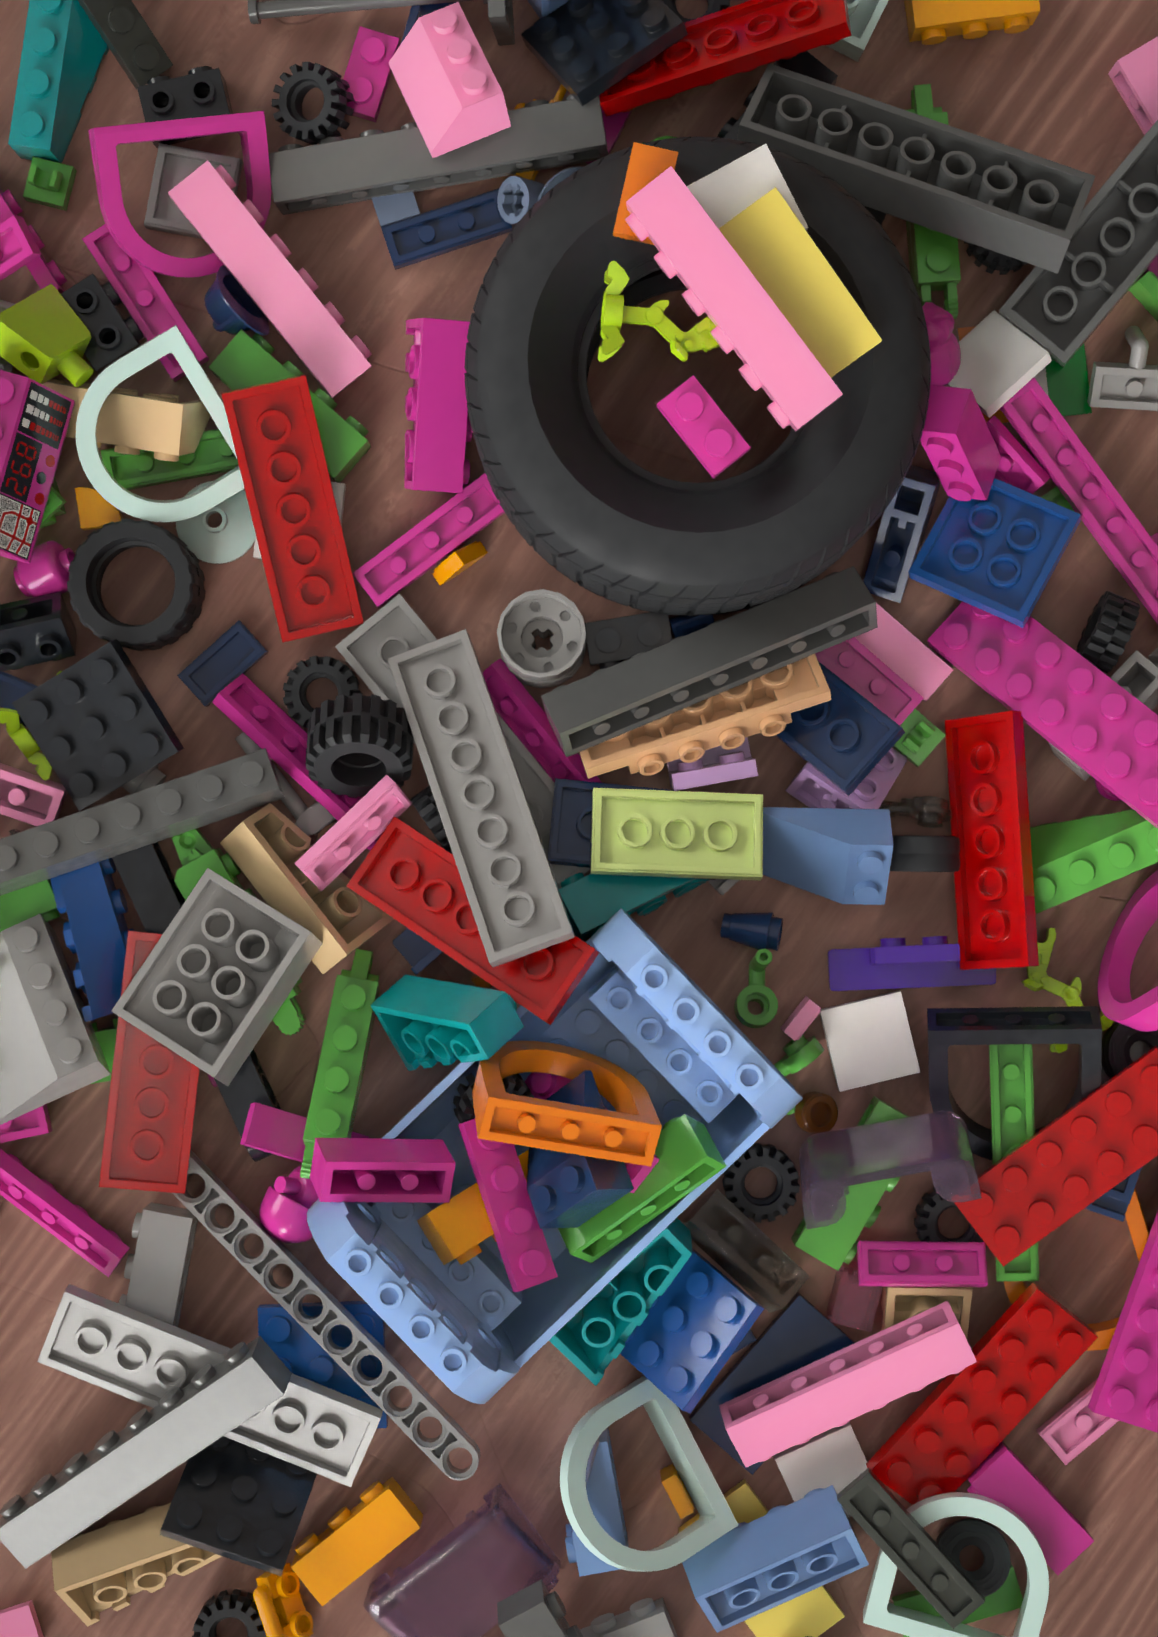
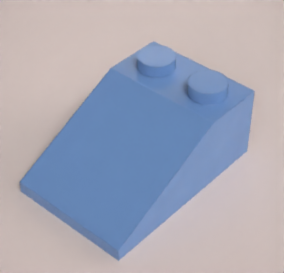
M763 807V875L841 904L885 905L893 852L889 809Z
M607 1427L596 1440L588 1458L585 1479L586 1492L592 1512L601 1527L614 1540L629 1547L609 1429ZM565 1524L567 1535L565 1543L569 1564L577 1562L579 1577L620 1570L595 1556L581 1542L571 1524Z

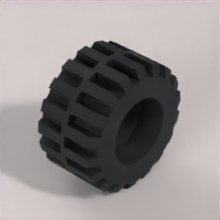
M353 693V696L343 694L336 696L335 700L327 699L322 702L321 707H316L313 710L308 723L305 764L306 769L309 770L308 775L310 778L318 781V786L321 788L332 790L331 793L337 795H348L350 798L364 797L385 775H388L401 788L404 785V781L409 780L411 776L414 738L404 708L397 707V703L390 699L382 700L381 696L373 694L371 696H364L363 693Z

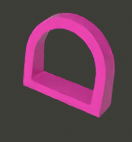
M264 111L97 127L88 130L98 199L104 222L120 248L134 261L147 269L167 276L190 278L216 273L224 264L213 251L194 258L170 256L154 249L139 236L131 225L123 204L116 151L117 145L238 133L241 138L247 199L253 203L263 216L264 220L259 225L262 229L264 228L269 214L272 194Z
M1158 870L1140 885L1116 921L1102 957L1097 988L1100 1008L1108 1019L1132 1029L1146 1032L1158 1030V986L1132 1000L1130 974L1134 958L1142 940L1158 919Z

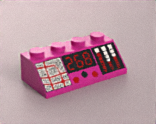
M0 370V556L30 564L75 401L28 377Z

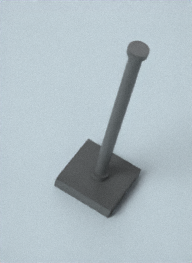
M248 0V14L251 24H261V19L474 0H272L260 2L259 0ZM483 0L484 4H488V18L498 45H514L513 0Z

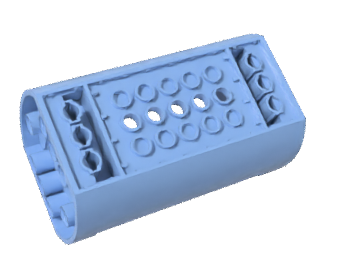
M622 908L586 941L587 944L600 953L552 1024L549 1025L520 1005L516 1012L524 1027L509 1041H541L565 1045L586 1051L616 1064L634 1076L645 1087L662 1124V1128L666 1122L675 1117H681L683 1114L704 1124L727 1165L724 1169L593 1263L570 1255L558 1228L542 1229L558 1277L520 1292H513L497 1242L494 1241L492 1236L480 1242L479 1246L482 1252L464 1264L460 1265L457 1259H454L443 1265L417 1222L422 1216L443 1203L320 1202L318 1199L307 1211L309 1229L326 1261L454 1394L472 1403L485 1404L543 1345L769 1128L772 1129L803 1099L794 1086L754 1043ZM479 1061L460 1062L381 1138L443 1139L456 1162L450 1199L477 1182L458 1127L460 1123L453 1110L456 1108L453 1099L454 1096H460L457 1091L460 1083L465 1086L469 1085L465 1078L472 1073L476 1078ZM525 1072V1073H519V1074L522 1076L523 1080L525 1081V1080L527 1079V1077L530 1075L531 1072ZM601 1096L603 1105L609 1111L617 1112L615 1108L603 1096ZM514 1144L518 1156L529 1149L527 1146Z

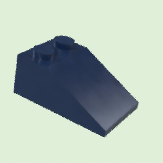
M585 1070L546 1099L605 1110L592 1071ZM529 1147L527 1191L540 1229L577 1228L634 1189L624 1162Z

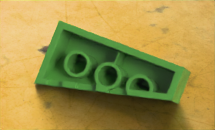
M1133 809L1030 827L1035 913L1045 911L1157 863L1158 829Z

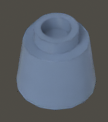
M510 176L505 179L499 188L497 196L498 210L504 221L510 224H517L537 202L540 192L545 185L518 176Z

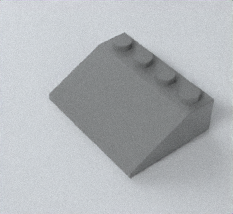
M207 868L111 1012L218 1081L229 1086L317 953L322 942L311 931Z
M41 914L0 932V1125L111 1075L91 1021H84L81 1008L85 1006L78 988H76L74 978L55 930L45 921Z

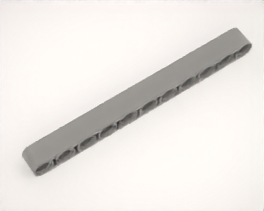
M190 1149L187 1180L192 1174H199L205 1181V1190L197 1198L191 1196L186 1188L185 1194L173 1193L175 1197L446 1476L457 1481L467 1480L473 1476L478 1468L481 1457L480 1449L476 1442L280 1240L268 1234L261 1225L260 1220ZM222 1203L228 1204L234 1210V1221L229 1227H222L215 1219L216 1209ZM251 1233L260 1236L264 1243L263 1252L258 1257L250 1256L244 1249V1241ZM278 1264H286L293 1271V1281L288 1287L279 1286L273 1279V1271ZM307 1294H314L321 1299L323 1310L320 1316L311 1317L303 1311L302 1301ZM335 1325H345L351 1330L353 1339L350 1346L339 1347L333 1342L331 1332ZM373 1355L379 1358L382 1363L381 1375L372 1378L362 1372L360 1364L364 1356ZM395 1386H404L409 1389L412 1394L411 1405L404 1408L395 1406L390 1399L391 1389ZM429 1416L438 1419L442 1425L441 1435L436 1438L424 1436L420 1431V1420ZM455 1448H465L470 1452L473 1460L470 1466L459 1469L452 1465L449 1453Z

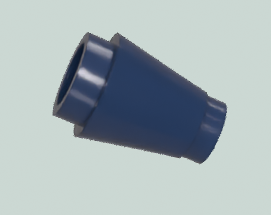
M773 912L724 913L720 936L721 938H727L756 950L768 949L778 951L782 935L783 918L774 917Z

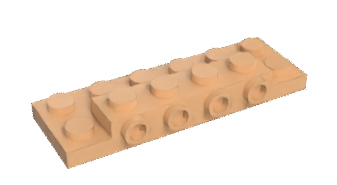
M812 654L583 750L579 754L588 779L628 766L630 774L640 772L644 776H651L660 772L665 763L681 759L685 763H691L699 760L704 755L705 750L721 746L726 750L735 749L744 743L745 737L762 733L766 737L775 736L785 729L786 724L792 723L791 713L830 701L831 692L816 655Z

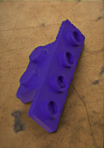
M947 936L922 937V945L906 946L905 938L880 939V947L832 949L827 953L829 989L831 991L993 985L996 983V968L960 970V945L948 944Z

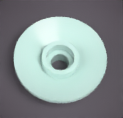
M213 481L205 482L194 487L185 495V497L195 493L196 491L202 489L203 487H205ZM244 490L239 491L198 516L176 521L178 537L188 545L187 548L199 560L207 563L223 564L232 562L243 556L255 542V529ZM213 513H219L222 516V523L216 528H212L208 524V518Z

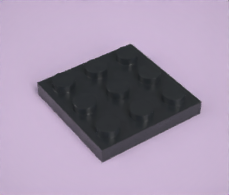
M568 0V2L546 17L538 19L533 26L521 33L526 47L581 106H584L688 35L684 22L662 0Z
M117 639L108 642L12 703L79 811L184 749Z
M222 1436L188 1459L161 1527L160 1535L281 1576L317 1473Z

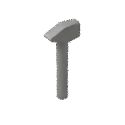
M244 732L235 738L246 754L262 750ZM274 764L285 797L281 801L297 820L295 823L297 827L309 836L319 833L325 826L336 820L318 801L308 808Z

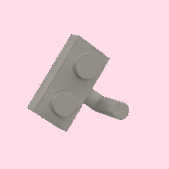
M1130 326L1125 331V338L1131 347L1129 363L1096 361L1093 363L1087 399L1090 407L1158 411V365H1146L1149 343L1138 326Z

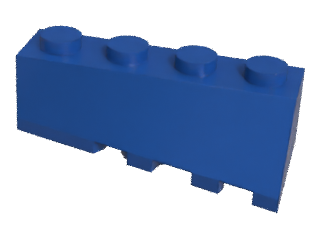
M112 858L50 879L57 909L61 914L67 913L69 921L63 924V935L66 947L70 949L72 954H77L79 962L76 963V970L72 972L76 988H81L88 998L89 1005L81 1008L85 1022L113 1014L111 1011L121 996L128 930L135 931L133 928L128 929L123 913L128 912V905L122 889H116L112 873L116 872V866Z

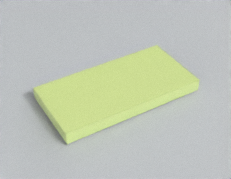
M593 788L590 874L761 881L763 877V794Z

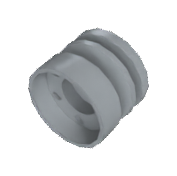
M540 589L525 592L513 599L502 612L497 628L501 657L510 672L524 685L542 689L559 686L575 675L584 660L586 630L584 618L574 602L561 593ZM539 635L540 638L545 639L550 636L551 649L547 651L541 647L535 650V637Z

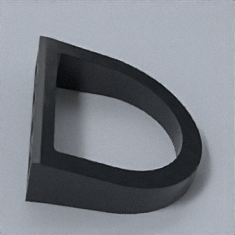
M1098 1006L927 1008L928 1076L932 1109L937 1121L946 1134L955 1143L972 1154L992 1160V1131L973 1121L956 1103L948 1083L949 1046L1079 1044L1077 1086L1071 1101L1056 1118L1101 1086L1102 1025ZM1046 1124V1125H1044V1126H1042V1127H1040V1128L1035 1129V1134H1036L1037 1132H1039L1041 1129H1043L1045 1126H1047L1048 1124Z

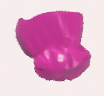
M925 302L922 308L930 343V385L945 386L954 378L961 363L960 345L956 336L952 333L955 323L953 316L948 311L936 306L932 302Z

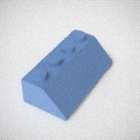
M833 1485L825 1489H814L808 1492L804 1498L787 1506H776L770 1509L765 1516L749 1523H738L737 1527L682 1562L694 1597L717 1633L869 1565L845 1509L837 1501V1493Z

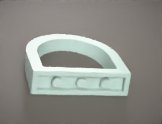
M176 325L119 358L104 369L87 390L81 402L76 422V446L79 460L87 478L96 491L120 511L133 517L153 522H176L190 519L210 510L244 489L238 465L202 489L186 497L174 500L148 499L132 493L119 484L111 476L101 459L97 446L96 426L99 412L105 399L119 383L169 353L175 356L236 456L224 403Z
M645 1376L640 1377L589 1410L578 1421L569 1435L560 1466V1489L564 1509L573 1530L581 1542L605 1563L619 1569L635 1572L668 1569L684 1562L738 1526L678 1406ZM641 1405L644 1406L700 1515L697 1521L659 1547L647 1551L624 1546L608 1535L592 1512L587 1497L585 1481L588 1458L598 1437L612 1423Z
M964 1492L934 1495L906 1509L923 1528L943 1518L967 1516L987 1521L1010 1536L1024 1556L1027 1566L1026 1590L1014 1633L1011 1637H1039L1049 1596V1574L1046 1560L1036 1536L1019 1515L994 1499ZM881 1548L879 1549L863 1609V1623L909 1637H1006L962 1623L953 1629L944 1618L890 1603L889 1599L897 1566Z

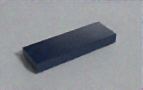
M499 188L381 227L395 270L513 231L512 225L504 221L498 210L497 196Z

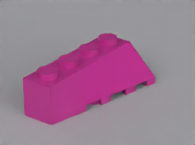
M433 318L406 320V335H414V344L411 346L410 353L405 355V371L409 372V377L413 379V387L409 388L405 396L406 417L408 421H413V430L408 429L405 433L404 488L463 493V484H468L470 462L468 459H465L466 442L471 441L473 433L470 418L467 417L468 408L464 373H467L464 366L466 343L469 342L467 334L470 322Z

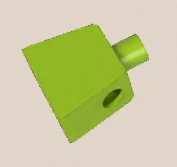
M52 284L0 313V356L27 377L40 384H44L61 373L78 388L92 376L94 369L82 359L91 339L90 331Z

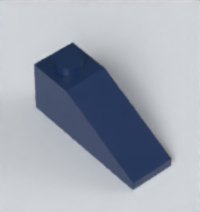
M911 465L897 493L885 509L863 581L872 595L901 603L909 581L908 571L918 555L941 484L936 472Z

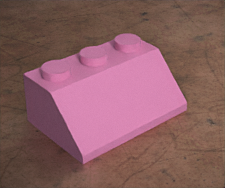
M459 2L419 17L389 61V66L432 159L511 127L503 91Z

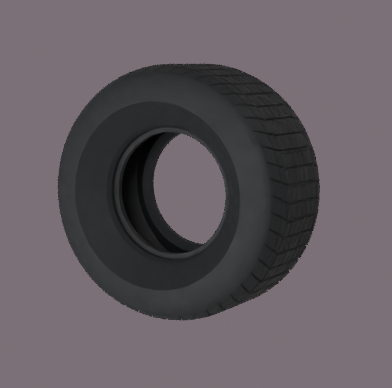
M697 136L669 138L643 143L679 152L675 172L686 186L762 146L729 138ZM631 146L588 164L553 187L514 226L513 231L509 233L497 251L496 257L493 258L483 278L484 283L480 286L473 307L475 313L471 314L467 334L469 342L466 343L464 366L467 373H464L471 428L485 474L497 500H500V506L526 542L533 546L534 551L574 583L577 582L581 587L605 599L627 607L630 606L634 609L653 613L660 611L661 614L699 616L741 611L742 609L763 604L800 588L826 571L868 531L897 493L915 457L922 437L929 405L931 359L925 316L915 284L899 251L883 227L862 203L840 184L813 166L786 153L769 148L808 225L807 233L883 341L831 378L843 393L839 399L796 432L791 428L790 434L779 448L754 468L728 479L702 483L671 480L641 468L629 460L609 440L594 414L587 388L590 365L602 340L600 335L603 293L608 286L604 283V273L608 270V265L611 261H616L625 270L630 280L621 295H624V306L635 307L652 297L688 289L677 274L671 279L666 276L653 257L659 252L655 245L613 236L633 147Z

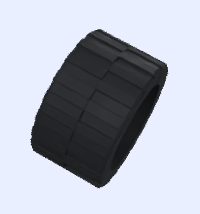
M122 519L119 522H110L104 524L99 530H94L90 533L83 544H80L75 551V557L70 562L68 570L70 573L67 587L71 596L70 603L73 610L80 617L81 623L92 630L93 634L100 639L108 642L117 639L123 648L136 651L162 649L163 646L172 645L183 634H187L193 627L192 625L196 618H199L201 614V606L203 600H205L206 590L204 589V573L198 564L199 560L187 548V544L162 526L158 527L146 520ZM133 547H147L159 552L168 560L175 575V589L169 606L158 618L143 625H129L118 621L106 610L101 597V582L107 566L121 552Z

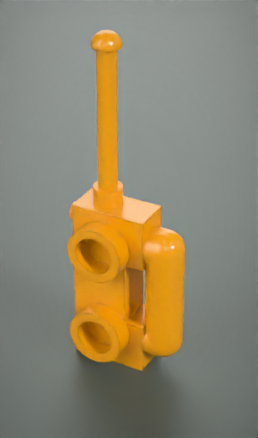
M290 1563L285 1564L281 1576L266 1571L256 1578L258 1587L253 1592V1598L267 1637H309L314 1634L313 1618L306 1611L299 1592V1577L292 1571Z

